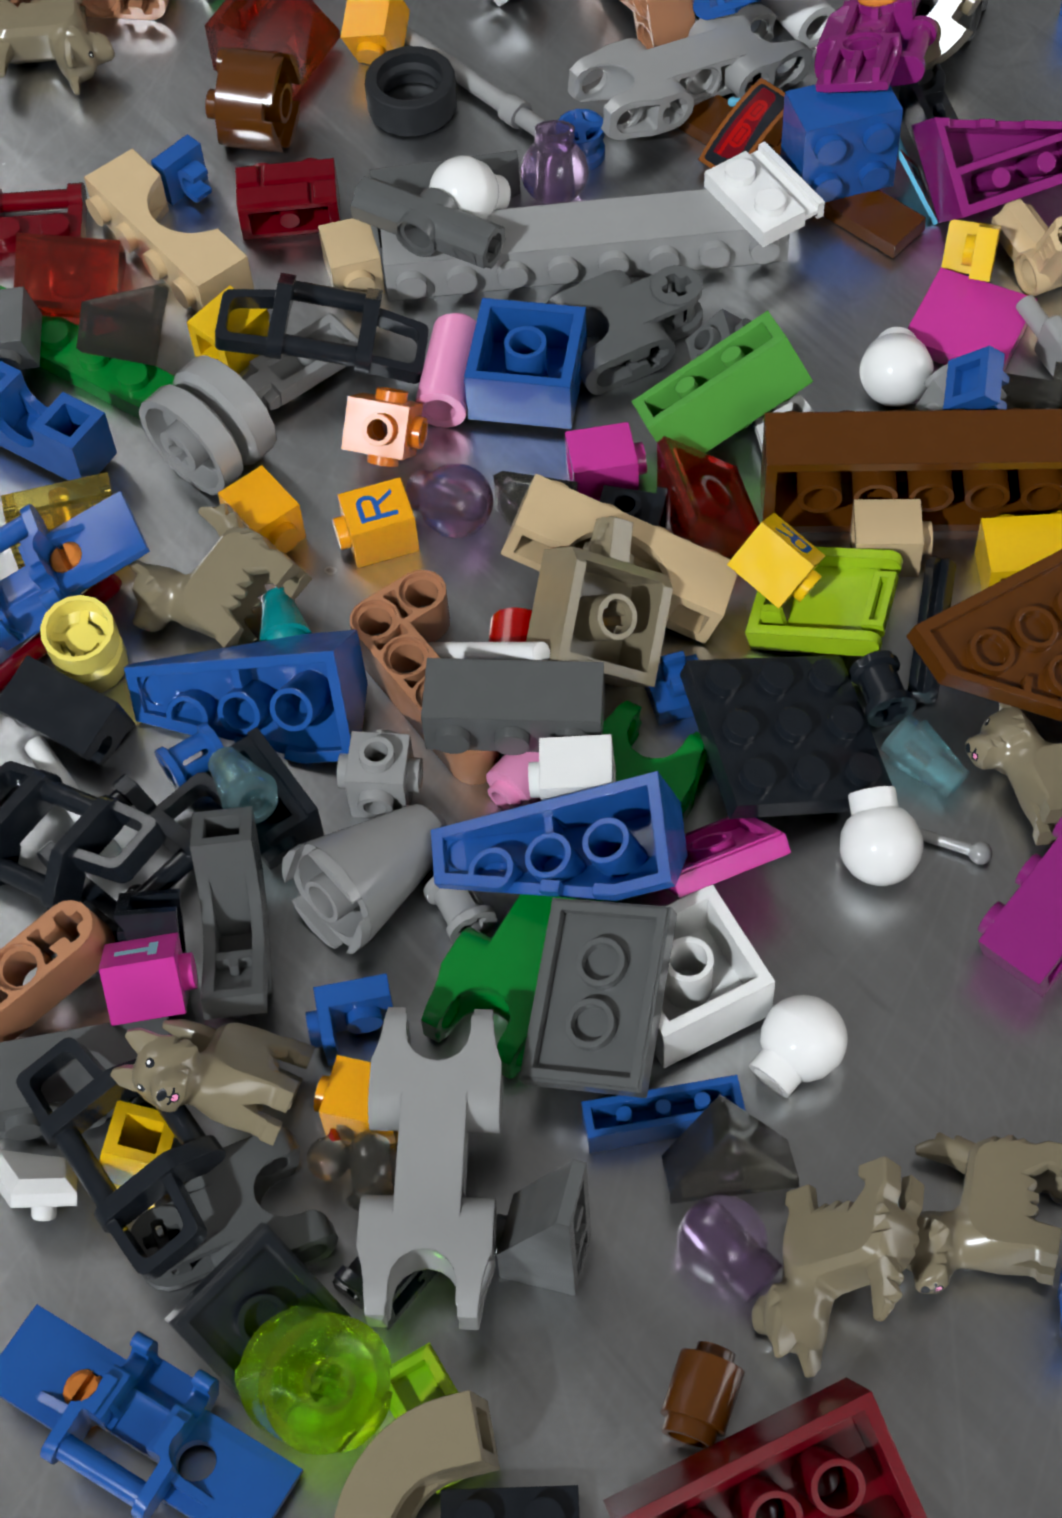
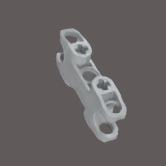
M756 4L745 6L735 14L710 20L699 19L690 29L687 38L647 49L636 38H627L607 44L599 50L582 57L569 69L568 93L575 100L582 103L609 100L603 106L604 120L601 129L612 139L621 141L655 136L681 126L691 115L694 105L717 94L724 96L734 93L738 98H742L760 78L767 80L783 91L798 84L809 73L813 51L799 40L779 43L769 42L774 37L773 29L777 15L770 8ZM761 19L759 27L756 31L752 32L750 29L751 24ZM797 57L796 62L788 71L777 73L779 66ZM596 69L603 70L602 77L582 86L583 80L590 72ZM628 110L630 119L617 125L620 116Z
M388 1007L380 1039L371 1058L368 1123L370 1130L398 1131L394 1195L362 1194L360 1200L356 1248L361 1263L364 1315L368 1327H388V1321L391 1319L392 1301L397 1286L406 1276L413 1272L429 1269L443 1273L454 1283L456 1287L455 1304L457 1306L459 1329L479 1330L487 1290L495 1272L496 1198L465 1196L469 1133H501L504 1085L502 1080V1063L495 1041L493 1009H474L467 1044L456 1055L441 1060L427 1059L413 1051L409 1021L407 1020V1008Z

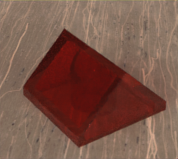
M16 233L14 288L24 286L41 311L42 316L116 321L126 267V253L120 240Z
M666 436L657 442V487L668 488V521L673 534L703 548L713 549L731 560L760 524L737 467Z

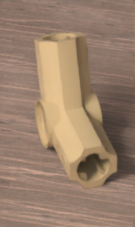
M1022 199L1006 203L1003 209L992 217L991 224L1001 226L999 242L1014 261L1015 277L1020 289L1025 295H1033L1034 297L1062 287V216L1056 218L1048 228L1031 204H1025Z

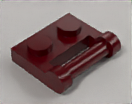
M83 182L68 183L66 189L3 193L2 189H0V268L84 262L87 194ZM68 209V213L5 217V213Z

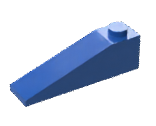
M357 630L301 634L131 663L124 667L135 719L138 722L188 735L197 733V725L207 722L218 737L235 741V743L248 736L247 732L258 727L275 752L284 754V759L301 764L337 762L340 753H349L352 731L362 732L368 682Z
M658 771L431 830L434 884L440 889L618 901L675 887L688 856L681 802Z

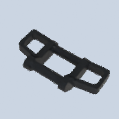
M281 272L276 290L228 289L222 295L215 329V347L218 350L263 355L275 359H281L283 354L354 367L353 372L373 374L412 384L420 382L429 329L426 324L380 308L383 290L368 288L367 293L297 281V275ZM293 301L363 313L358 345L353 346L286 334ZM238 308L273 309L268 337L229 332L227 325L231 311ZM377 327L413 339L417 344L415 360L411 363H405L372 355Z
M13 761L5 762L0 766V801L11 789L20 785L0 807V886L8 884L41 899L47 909L62 901L74 900L80 902L86 877L85 872L122 884L131 881L166 840V834L155 818L126 805L120 799L109 795L96 797L64 784L57 774L47 770L35 769ZM55 805L81 817L52 848L45 875L18 863L21 852L20 843ZM124 825L138 831L136 836L117 856L107 858L99 855L121 831Z
M199 772L156 806L154 801L138 783L126 774L120 776L110 786L112 793L109 796L120 799L126 805L155 818L166 834V840L163 845L174 853L134 892L172 889L194 869L190 851L191 833L174 820L178 815L204 796L212 798L224 809L244 807L242 801L207 773ZM49 841L36 853L46 868L50 852L56 845L53 841ZM86 876L80 902L112 929L116 943L118 942V924L114 920V912L117 901Z
M71 1037L64 1038L18 1075L16 1079L17 1087L40 1123V1132L49 1146L60 1149L96 1205L94 1216L105 1233H111L139 1274L152 1280L158 1279L205 1241L207 1228L183 1183L210 1172L223 1161L226 1152L214 1135L206 1136L185 1104L179 1106L175 1112H165L156 1108L181 1145L157 1156L117 1189L83 1138L82 1133L115 1108L117 1101L129 1100L140 1096L135 1091L119 1086L111 1077V1072L114 1068L135 1064L136 1059L106 1070L83 1044ZM77 1059L94 1080L53 1112L41 1092V1086L69 1061ZM168 1193L182 1219L183 1227L176 1237L155 1254L147 1257L127 1225Z

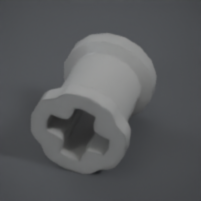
M434 876L423 889L427 901L432 905H437L448 925L446 932L452 944L455 943L456 939L467 927H472L487 934L498 921L492 906L485 905L477 891L440 889L434 884Z

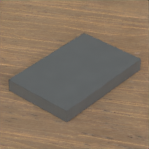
M564 898L552 899L520 1071V1081L530 1086L647 1098L677 920V913L672 907Z

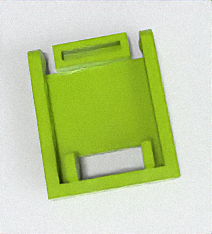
M816 547L825 555L823 560L814 569L822 578L801 602L794 598L788 621L782 606L778 609L760 592L757 591L745 631L752 650L864 657L871 652L881 650L882 637L886 632L903 559L898 552L893 550Z

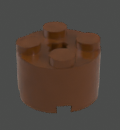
M221 47L216 59L218 73L216 88L208 90L205 100L206 116L208 119H214L216 123L218 143L232 148L283 152L282 148H289L294 140L300 115L301 101L292 100V84L301 85L296 58L293 54L276 51Z

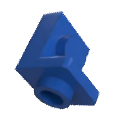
M387 973L313 987L317 1010L305 1012L310 1043L316 1048L323 1047L328 1066H333L336 1056L339 1055L337 1032L349 1031L355 1034H363L379 1029L384 1023L388 1007H394Z

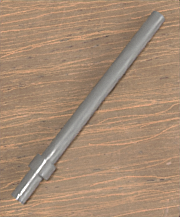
M407 26L404 46H422L438 51L450 61L455 71L456 83L498 111V117L514 129L523 128L543 143H547L552 139L555 127L534 113L530 103L514 93L506 94Z

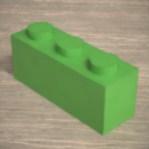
M767 310L632 400V403L675 470L679 471L689 463L702 458L709 450L736 432L749 427L753 421L764 415V413H767L780 403L790 400L800 390L814 381L788 338Z

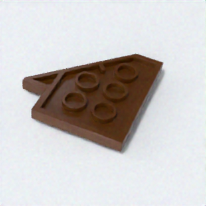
M1062 549L928 618L911 629L906 637L939 684L1062 721Z

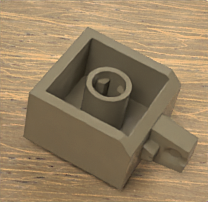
M614 516L601 517L596 519L591 541L589 543L585 542L583 549L573 546L544 549L526 642H545L550 649L548 661L604 662L605 684L615 687H655L673 587L668 575L634 565V555L630 554L633 522Z

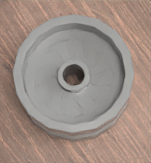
M206 355L193 358L176 373L173 385L169 384L158 388L141 403L139 409L142 427L164 461L185 481L196 489L210 495H217L218 492L240 478L244 469L243 465L255 464L273 448L277 440L275 425L265 405L254 390L234 370L221 361Z

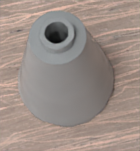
M412 804L298 844L289 850L282 859L284 883L294 878L300 895L291 900L297 912L310 930L326 945L336 949L340 945L345 944L349 946L347 953L354 954L370 942L432 870L431 830L447 826L445 820L432 808H426L420 804Z

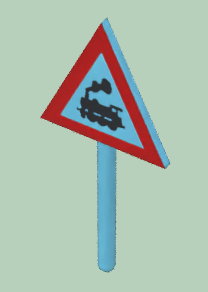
M900 138L898 159L909 176L933 225H936L938 220L918 165L908 156Z

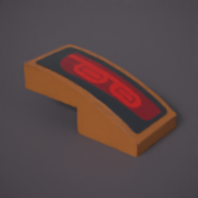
M760 78L728 113L698 160L709 168H713L744 151H747L749 154L757 151L758 144L764 141L777 147L782 138L785 92L767 80Z

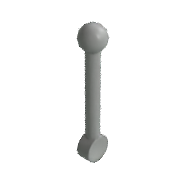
M919 828L923 841L969 855L971 861L975 864H986L992 858V849L985 842L978 841L970 844Z

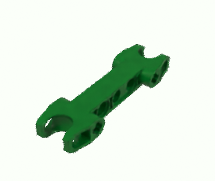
M626 700L617 706L603 724V735L611 734L616 782L658 771L680 800L684 823L694 807L696 792L709 760L701 735L697 731L690 734L683 745L675 753L667 757L650 758L642 756L632 748L638 738L639 729L642 724L639 716L642 707ZM520 894L493 937L472 927H467L456 939L441 963L436 984L421 1019L423 1034L440 1042L450 1035L463 1017L473 1013L474 1009H493V1013L500 1015L508 1022L497 1044L502 1063V1075L509 1079L514 1078L521 1071L552 899L603 900Z

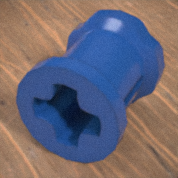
M203 722L197 725V733L169 749L161 746L154 753L167 779L174 789L177 790L199 772L208 773L214 770L210 765V761L225 748L209 724ZM202 751V756L185 766L183 765L184 760Z

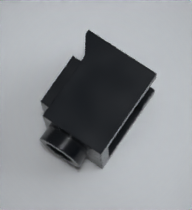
M180 888L119 893L114 912V920L118 924V942L178 932L182 952L187 953Z

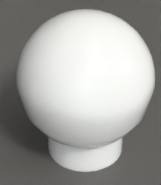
M456 156L444 161L433 173L429 188L440 189L453 198L459 210L482 219H487L494 210L507 209L510 202L511 191L508 181L503 176L494 174L487 164L471 156Z
M892 327L883 331L869 345L861 359L859 374L864 390L873 400L885 406L901 407L915 402L924 394L927 389L924 382L933 374L934 367L927 348L916 338L913 332L903 327Z
M879 786L850 793L848 799L851 816L846 820L840 836V854L843 863L852 875L867 884L888 886L906 879L917 868L922 857L924 843L916 820L905 809L899 807L896 787Z
M795 995L781 1000L771 1008L761 1027L760 1044L762 1050L749 1064L750 1070L767 1087L784 1098H788L801 1082H812L824 1078L839 1066L846 1053L848 1035L843 1018L830 1003L819 997Z

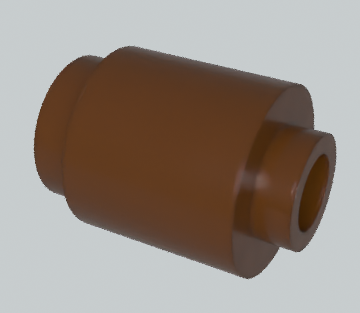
M698 1341L695 1349L683 1348L680 1350L660 1411L665 1417L661 1430L663 1434L680 1443L702 1450L715 1444L717 1437L725 1436L745 1374L741 1367L734 1364L736 1357L734 1352L707 1341Z

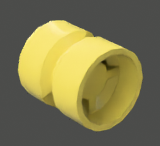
M84 595L66 597L53 604L43 617L40 632L41 641L55 669L99 693L114 687L125 674L124 667L128 665V655L114 618L107 606L94 597Z

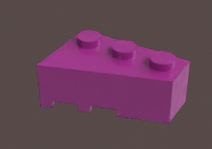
M934 117L911 125L938 223L964 218L1062 184V121L958 120Z
M1062 817L1052 832V835L1057 838L1043 857L1035 853L1028 859L1015 879V883L1020 887L1006 905L1000 901L996 902L978 926V931L983 934L978 940L982 954L1041 997L1048 992L1062 975Z

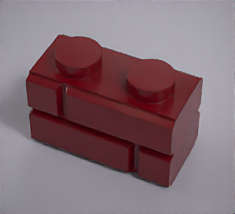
M307 158L297 162L257 163L253 166L235 167L236 205L244 241L318 234L319 225L341 221L340 194L334 158Z

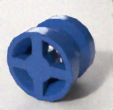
M574 109L564 113L558 119L556 126V136L559 140L557 158L566 169L574 172H586L594 170L604 161L605 144L603 139L605 133L601 129L603 118L597 112L589 109Z

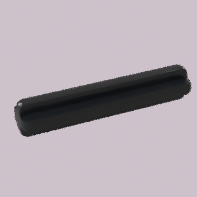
M933 556L926 561L917 624L951 607L956 564L951 558L942 559L938 556ZM913 649L907 691L912 693L916 703L933 704L938 699L940 684L917 651Z

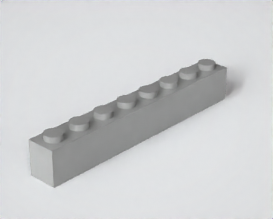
M707 189L494 210L485 220L505 227L506 240L502 246L500 258L492 269L487 267L483 269L437 250L429 257L416 256L401 245L395 234L380 229L388 301L584 282L612 270H622L629 277L652 275L665 267L673 265L686 266L693 270L784 262L788 261L790 234L762 247Z

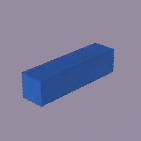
M738 1075L648 1090L647 1098L617 1095L581 1102L582 1119L589 1154L745 1126L746 1109Z

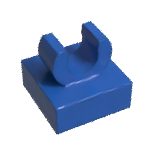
M185 135L151 160L152 167L161 175L166 200L172 206L186 195L192 201L198 203L212 193V188L204 183L208 180V170L205 166L201 143L190 135Z
M989 345L949 360L943 410H1006L1007 403L1000 400L1001 387L1009 384L1010 380L1009 376L1003 371L1005 354Z
M679 651L660 657L655 687H645L659 726L694 717L680 672L687 660H698L696 654L685 657L684 651Z

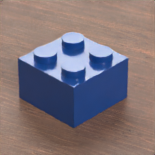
M815 84L785 91L780 157L825 203L894 186L903 108L891 86H889L888 90L824 93L816 92Z
M482 298L464 374L468 419L572 429L581 384V356L587 349L586 307Z

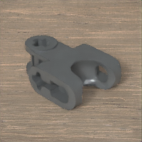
M681 265L665 267L657 273L634 283L627 273L622 270L608 271L559 292L549 298L546 303L586 307L587 337L597 338L601 341L583 352L581 356L580 377L588 391L595 395L607 393L665 367L675 354L676 347L674 341L689 337L701 327L703 321V309L698 302L702 296V280L695 270ZM671 283V292L668 293V284ZM686 311V320L683 321V312Z
M281 1127L273 1146L260 1141L258 1137L252 1135L223 1147L226 1156L220 1164L207 1174L183 1183L207 1228V1237L202 1244L160 1278L152 1280L143 1276L147 1284L157 1290L170 1292L182 1289L191 1283L207 1277L261 1222L267 1224L306 1267L330 1256L337 1245L338 1235L332 1222L324 1213L311 1209L284 1217L272 1215L260 1206L262 1197L268 1189L277 1182L293 1175L299 1165L300 1147L290 1130ZM173 1201L159 1207L151 1208L141 1214L132 1225L131 1233L147 1257H150L160 1250V1246L168 1243L181 1232L183 1222Z

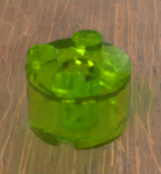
M301 1305L291 1307L276 1314L257 1329L243 1352L234 1378L243 1407L250 1420L260 1431L299 1452L312 1455L344 1453L364 1444L376 1433L385 1420L390 1409L393 1393L389 1391V1368H392L390 1353L382 1339L371 1327L347 1315L318 1307ZM317 1369L315 1376L321 1384L313 1392L311 1391L313 1386L311 1376Z

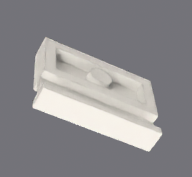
M765 141L758 144L757 151L751 154L744 151L704 173V187L762 247L805 226V220L812 216H815L817 219L824 216L825 201Z

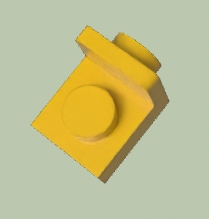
M959 219L951 220L948 227L942 268L957 273L969 274V279L990 282L1001 226Z

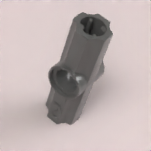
M364 176L355 187V194L350 204L353 219L395 234L405 249L420 257H429L437 250L483 269L485 267L492 269L500 258L501 249L506 240L505 227L459 210L454 199L437 188H426L418 195L379 179Z

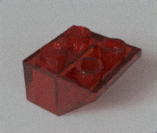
M225 0L204 25L213 70L217 71V53L221 47H239L293 54L298 63L301 85L292 84L293 97L296 96L341 37L337 26L313 0Z

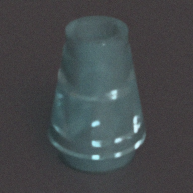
M911 714L891 732L880 748L889 757V765L934 791H939L946 798H949L970 774V771L962 765L961 761L926 719L919 722Z
M224 747L212 754L208 762V769L213 778L223 809L253 806L255 823L266 820L274 812L278 803V788L275 779L239 753L235 748Z

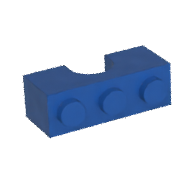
M0 361V446L86 489L117 454L105 412L65 392H62L47 407L30 392L20 370Z

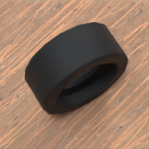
M422 46L396 48L376 58L366 71L365 92L368 112L373 122L386 132L399 136H421L441 128L449 122L456 111L455 71L450 61L436 50ZM406 83H424L436 88L429 95L415 100H400L386 94L396 86Z

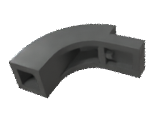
M253 806L192 813L190 851L198 886L203 928L201 1005L204 1019L242 1018L251 1014L267 1013V994H272L270 934L263 867Z

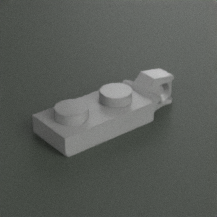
M333 313L325 315L294 334L295 336L353 346L358 345L359 339ZM283 354L281 359L259 355L249 361L250 369L242 376V379L254 390L265 407L273 410L279 408L280 405H285L345 368L346 365Z

